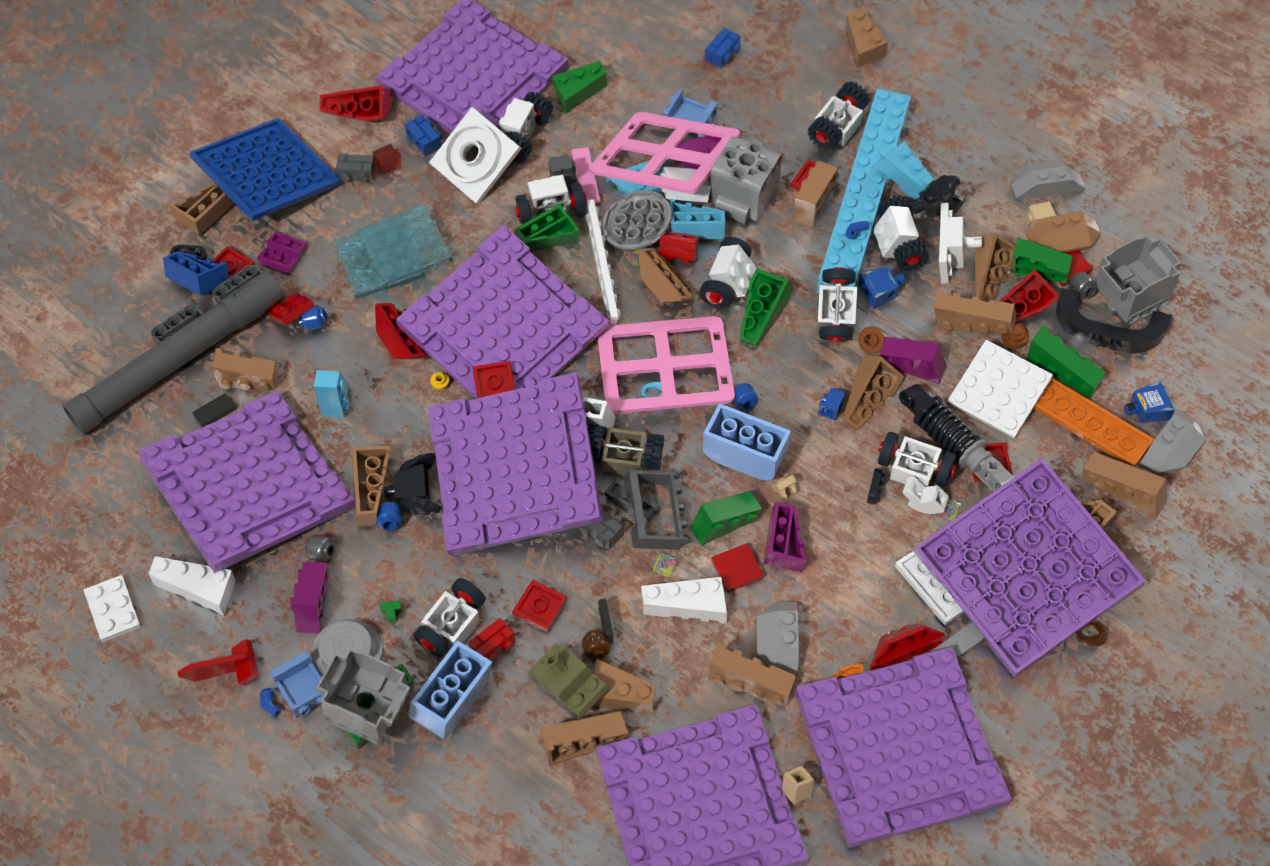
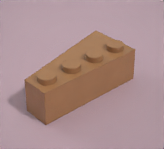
M391 446L352 447L356 526H374L377 524L379 505H381L391 458Z
M621 711L608 712L604 715L540 728L541 742L549 766L596 752V747L628 739V731Z

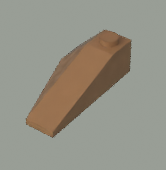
M996 232L979 235V237L982 236V248L975 249L976 297H980L979 299H982L984 302L995 299L1001 282L1006 280L1007 272L1013 268L1015 246Z
M865 355L857 370L843 420L852 428L858 430L872 416V413L878 407H881L889 396H892L897 391L904 376L881 356Z

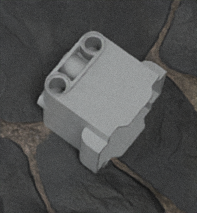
M732 135L711 170L710 202L715 204V209L724 210L726 217L743 224L747 222L748 218L757 221L760 215L764 213L779 186L782 155L764 148L759 141L749 142Z
M1148 235L1135 238L1103 256L1095 280L1096 288L1107 300L1108 308L1116 311L1127 325H1131L1151 315L1153 311H1158L1168 305L1180 274L1178 270L1182 262L1161 238L1154 241Z
M349 648L345 657L338 653L334 654L316 687L317 692L323 696L321 705L325 720L375 744H379L387 727L392 726L410 692L404 672L395 669L386 662L352 648ZM364 697H370L375 701L374 705L366 710L358 707V702Z

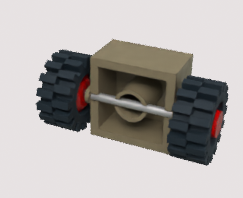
M588 426L593 461L600 462L602 457V472L626 475L629 470H642V466L644 468L660 470L664 435L648 433L646 442L645 432L608 428L606 441H604L605 427Z

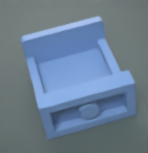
M679 89L677 94L672 96L670 105L665 107L663 115L711 124L717 115L718 102L711 100L709 105H705L684 97L683 90ZM690 132L691 134L699 137L704 136V134Z
M306 651L270 671L273 681L296 718L307 715L311 709L321 705L323 696L316 689L321 676L312 664Z

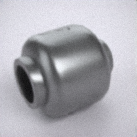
M1080 272L1071 277L1069 290L1079 292V299L1091 298L1096 292V281L1086 272Z
M313 535L305 543L306 555L311 560L326 562L334 556L335 545L329 537Z

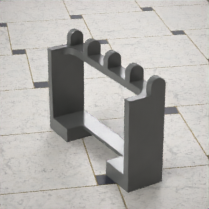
M629 470L623 481L625 495L632 497L635 517V524L631 529L633 548L678 550L681 544L690 543V538L684 537L682 530L688 527V523L681 521L680 511L685 510V505L678 504L677 494H682L683 492L681 487H676L675 479L680 478L679 472ZM639 484H669L677 537L646 535Z

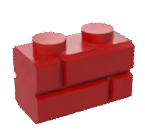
M667 231L660 238L659 254L667 260L678 258L682 262L691 263L698 256L700 237Z
M499 618L468 642V646L493 663L498 659L500 653L504 650L507 652L514 647L516 639L514 632Z

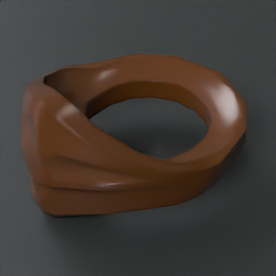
M1090 622L1076 632L1078 641L1085 645L1095 647L1101 646L1106 642V632L1096 622ZM1086 627H1093L1099 631V634L1096 637L1085 638L1081 635V631Z

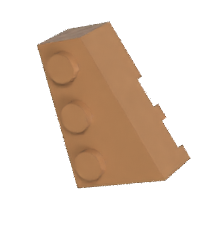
M212 183L200 189L199 193L193 196H186L182 202L170 204L174 219L200 236L234 202L215 183Z

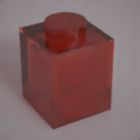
M392 144L372 152L375 165L382 175L401 167V154L398 149H394Z

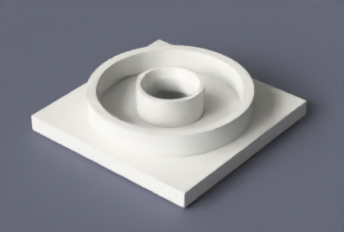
M471 107L429 163L471 200L479 204L522 148L476 109ZM472 146H477L479 151L477 157L473 161H467L466 153L470 151Z

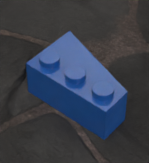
M179 251L163 258L165 277L200 296L207 294L229 278L226 262L217 264L213 263L212 259L209 258L204 261L197 259L196 255Z

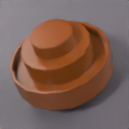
M1015 322L1013 333L1001 334L1003 343L1015 349L1024 347L1030 337L1028 328Z
M866 327L859 334V346L866 353H878L881 351L886 335L879 327Z

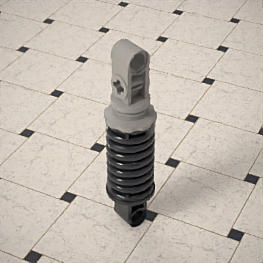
M914 384L899 393L901 403L915 415L913 422L924 432H927L928 436L937 442L945 452L948 451L956 454L955 462L961 469L969 467L970 471L976 474L993 492L1014 478L989 451L985 450L987 442L982 440L976 433H972V429L967 427V424L962 422V419L957 417L950 408H947V405L939 396L931 397L919 384Z

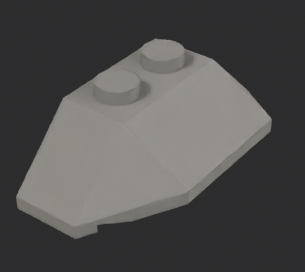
M1061 159L1026 163L1011 185L1015 200L1085 191L1081 175Z
M1182 411L1176 412L1155 438L1140 465L1156 475L1185 468L1206 440L1197 420Z
M776 601L757 615V655L768 667L773 665L798 677L799 657L797 602Z

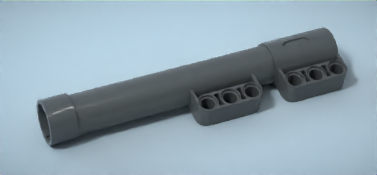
M249 265L213 289L212 294L217 305L205 313L195 305H188L151 330V336L156 345L83 394L79 393L64 403L62 407L66 415L81 434H86L102 423L104 418L234 331L242 329L276 304L284 301V293L277 281L270 273L262 271L256 265Z

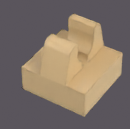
M787 475L770 484L773 491H776L781 498L787 497L785 493L786 488L791 493L796 492V480L793 475Z

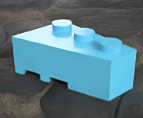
M905 141L872 166L874 169H880L885 173V177L888 180L892 179L898 184V188L914 201L919 198V193L925 190L926 186L934 180Z
M670 199L672 209L670 232L699 236L700 239L725 238L724 210L706 206L698 208L692 206V203L686 202L685 205Z
M317 370L314 390L322 417L345 418V412L349 410L350 404L348 400L350 385L339 371Z

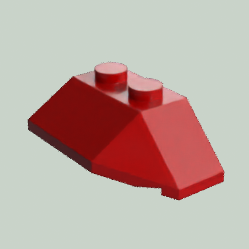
M376 303V333L392 358H425L426 352L397 326L396 318L403 312L396 309L393 303Z
M921 624L906 625L893 634L887 633L878 642L870 671L899 664L933 650L944 642L946 636L943 632Z

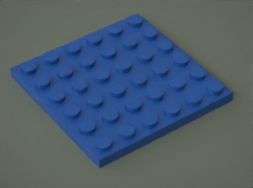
M279 118L190 152V158L251 221L339 186L341 183V179Z

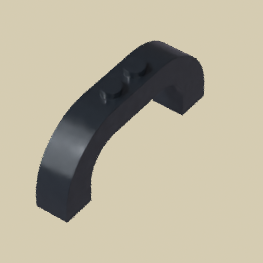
M1061 288L1060 297L1056 304L1058 322L1070 336L1094 346L1126 353H1142L1159 345L1165 337L1172 316L1153 311L1147 327L1140 330H1129L1092 321L1081 315L1077 308L1079 292Z

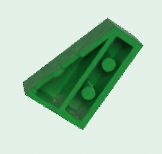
M600 60L552 76L553 91L565 114L570 112V109L575 105L579 106L582 100L588 96L592 97L607 86L606 71Z
M558 204L514 229V234L530 248L531 252L579 241L580 230L563 207Z
M1017 237L1013 253L1012 274L1026 277L1035 269L1044 280L1068 283L1072 266L1071 255Z
M747 491L702 504L690 528L702 546L740 527L755 522L762 508L752 492Z

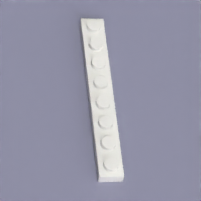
M587 200L585 214L606 317L609 320L608 326L617 325V321L620 320V309L616 307L617 295L613 293L614 280L610 278L611 266L607 264L608 251L604 250L605 237L601 235L602 222L598 221L599 208L595 206L594 200Z

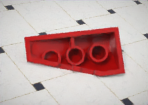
M383 85L320 95V112L369 122L385 119L392 109V92Z
M1034 269L1000 301L1015 305V322H1018L1047 309L1060 296Z

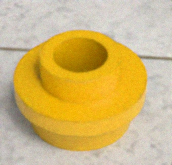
M443 372L433 374L430 379L431 386L436 390L446 389L449 384L448 375Z

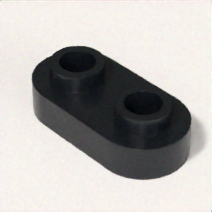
M180 244L174 246L170 251V254L179 251L196 255L197 259L204 261L208 257L205 248L196 245Z
M874 469L867 503L874 505L875 501L879 502L882 490H878L879 485L884 484L886 475L882 473L883 469Z

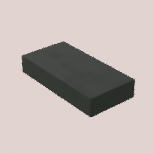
M224 393L192 413L201 427H204L231 413L236 408Z
M606 598L599 599L598 606L603 632L609 644L614 643L607 601Z

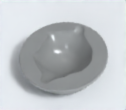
M355 619L338 620L326 626L315 638L311 650L312 662L319 675L323 676L335 653L345 657L349 648L358 652H364L381 660L383 653L382 642L375 629L369 624Z

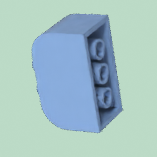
M719 403L703 433V451L710 459L721 465L760 480H771L774 478L789 448L791 431Z
M457 640L410 702L409 718L441 738L446 739L482 692L490 675L492 661Z

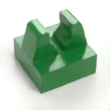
M401 601L380 603V611L382 614L387 613V620L389 622H397L396 612H402Z

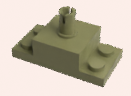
M556 643L527 672L580 719L609 689L603 681L591 672L586 664L564 646H559Z

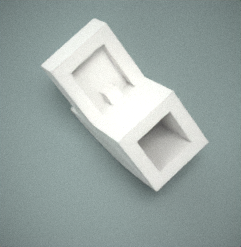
M911 476L907 478L903 494L909 499L908 506L912 509L926 514L944 512L949 496L938 485L925 487L917 478Z

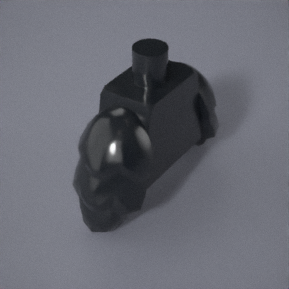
M942 175L937 180L931 181L925 190L919 193L921 201L911 204L914 214L925 211L927 217H941V203H948L949 210H952L953 214L957 213L964 204V199L961 196L954 195L955 190L960 184V178L954 175Z
M421 454L405 461L399 471L393 475L394 485L384 487L385 497H395L398 504L406 512L415 516L418 514L428 516L439 513L442 507L430 501L428 473L436 463V454Z

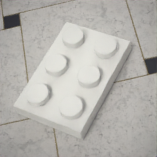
M122 575L83 589L102 643L141 628Z

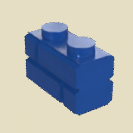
M723 28L705 48L704 59L719 68L725 63L728 64L732 55L738 53L741 48L740 35L732 33L727 28Z
M419 115L414 120L405 123L406 134L424 156L441 148L442 134L439 130H434L433 124L429 119L426 120L423 115Z

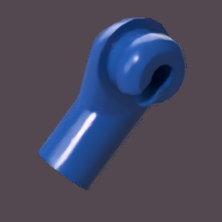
M868 221L851 223L846 230L847 238L854 239L859 231L868 230Z
M271 688L263 689L260 692L261 708L276 718L280 714L281 709L272 703L274 691Z

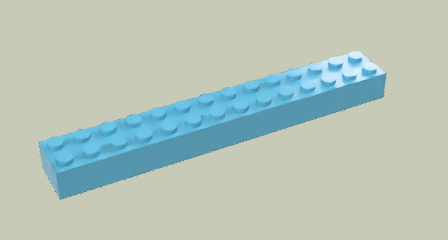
M882 89L876 90L818 278L816 293H819L820 285L834 286V284L822 281L823 270L834 267H843L855 271V282L843 284L842 286H857L859 273L864 263L879 212L878 208L882 202L888 181L885 173L880 169H874L872 166L898 146L911 99L909 95ZM868 221V230L859 231L854 239L847 238L846 230L851 223Z

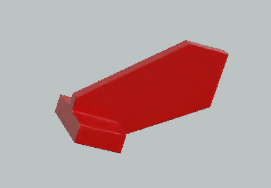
M245 639L231 648V656L190 663L177 671L178 677L198 682L236 672L238 684L244 686L259 677L252 641Z

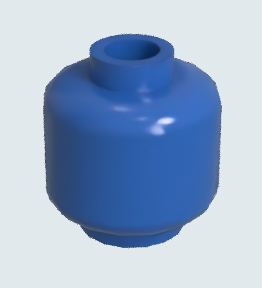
M315 305L299 317L301 327H305L309 332L324 328L328 321L325 309L318 305Z
M741 383L734 387L735 399L733 402L736 408L740 411L752 410L758 403V396L753 386L748 383Z
M385 502L379 505L377 525L385 531H393L399 528L402 523L401 507L393 502Z

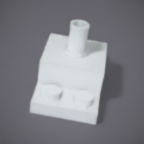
M941 203L939 265L941 283H949V276H952V268H964L965 248H982V236L965 237L963 217H953V211L949 210V204Z

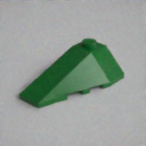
M756 268L749 283L748 298L745 303V317L743 318L740 334L741 341L757 347L785 307L794 290L789 280Z

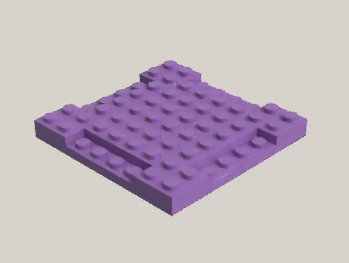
M460 0L443 15L444 21L403 58L398 56L375 79L377 86L383 85L392 92L393 97L450 133L454 131L471 107L501 130V127H499L500 119L505 116L507 106L512 103L513 99L516 98L523 101L528 92H534V94L539 92V95H541L552 85V76L569 69V58L544 43L538 45L492 17L491 11L475 1Z
M504 224L479 245L477 251L428 295L421 296L396 318L397 326L475 399H477L472 366L510 361L515 390L537 385L540 380L553 378L609 325L608 319L584 297L580 298L539 261L530 252V248Z
M576 372L540 380L539 384L469 401L463 398L427 407L442 499V522L446 551L451 556L603 522L581 383Z
M278 390L245 404L244 410L179 438L172 435L138 450L139 460L214 573L355 507V498L337 473L331 471L298 425L295 414Z
M1043 458L914 548V553L936 581L943 585L987 640L991 650L1014 678L1044 658L1048 652L1109 608H1113L1144 586L1146 582L1143 576Z
M952 647L918 655L910 661L845 678L836 679V677L796 687L795 696L848 849L999 808L1010 803L1009 791L996 760H993L967 694L965 688L966 681Z
M756 704L718 714L715 719L640 739L632 737L596 747L597 758L629 866H804L808 864V856L796 820L793 819L786 795L782 790V783Z

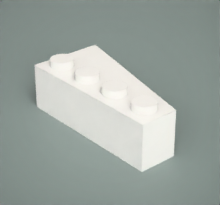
M156 556L149 571V576L154 585L171 593L179 594L191 602H197L202 607L217 611L222 616L225 614L236 582L232 570L222 569L214 573L210 566Z
M721 577L641 586L644 615L681 617V619L696 618L701 619V621L709 622V620L719 621V623H726L727 610Z

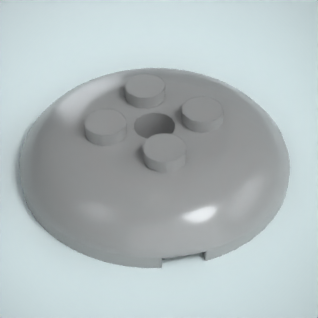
M650 190L634 191L624 195V198L616 204L613 203L604 215L602 230L610 244L622 250H639L653 245L667 232L672 221V209L669 202L660 193Z

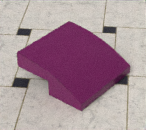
M275 232L267 240V247L257 256V261L290 274L305 252L307 242Z

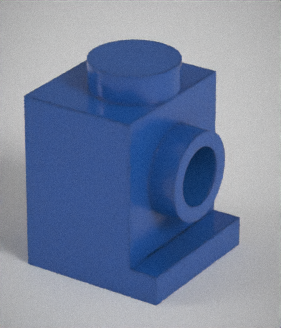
M830 388L829 393L824 394L822 402L820 401L818 415L836 421L844 403L845 393L837 388Z

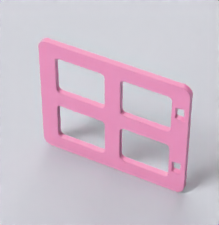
M638 112L633 115L589 167L590 173L692 194L697 192L711 175L715 161L731 136L734 135L740 138V131L734 128ZM643 124L675 129L665 143L661 145L631 139ZM690 132L722 138L712 152L708 154L677 148ZM621 150L653 155L641 171L608 166ZM667 159L700 164V167L688 181L655 175Z
M711 316L610 325L597 337L604 398L614 414L717 405L719 403L728 404L735 399L723 322L720 317ZM709 330L712 353L685 356L670 355L669 333ZM720 334V340H714V335ZM642 335L654 336L656 358L619 362L614 360L613 338ZM714 367L716 369L718 391L680 395L676 393L673 376L674 370ZM658 372L660 374L662 396L625 400L619 398L617 376ZM727 378L728 384H721V379Z

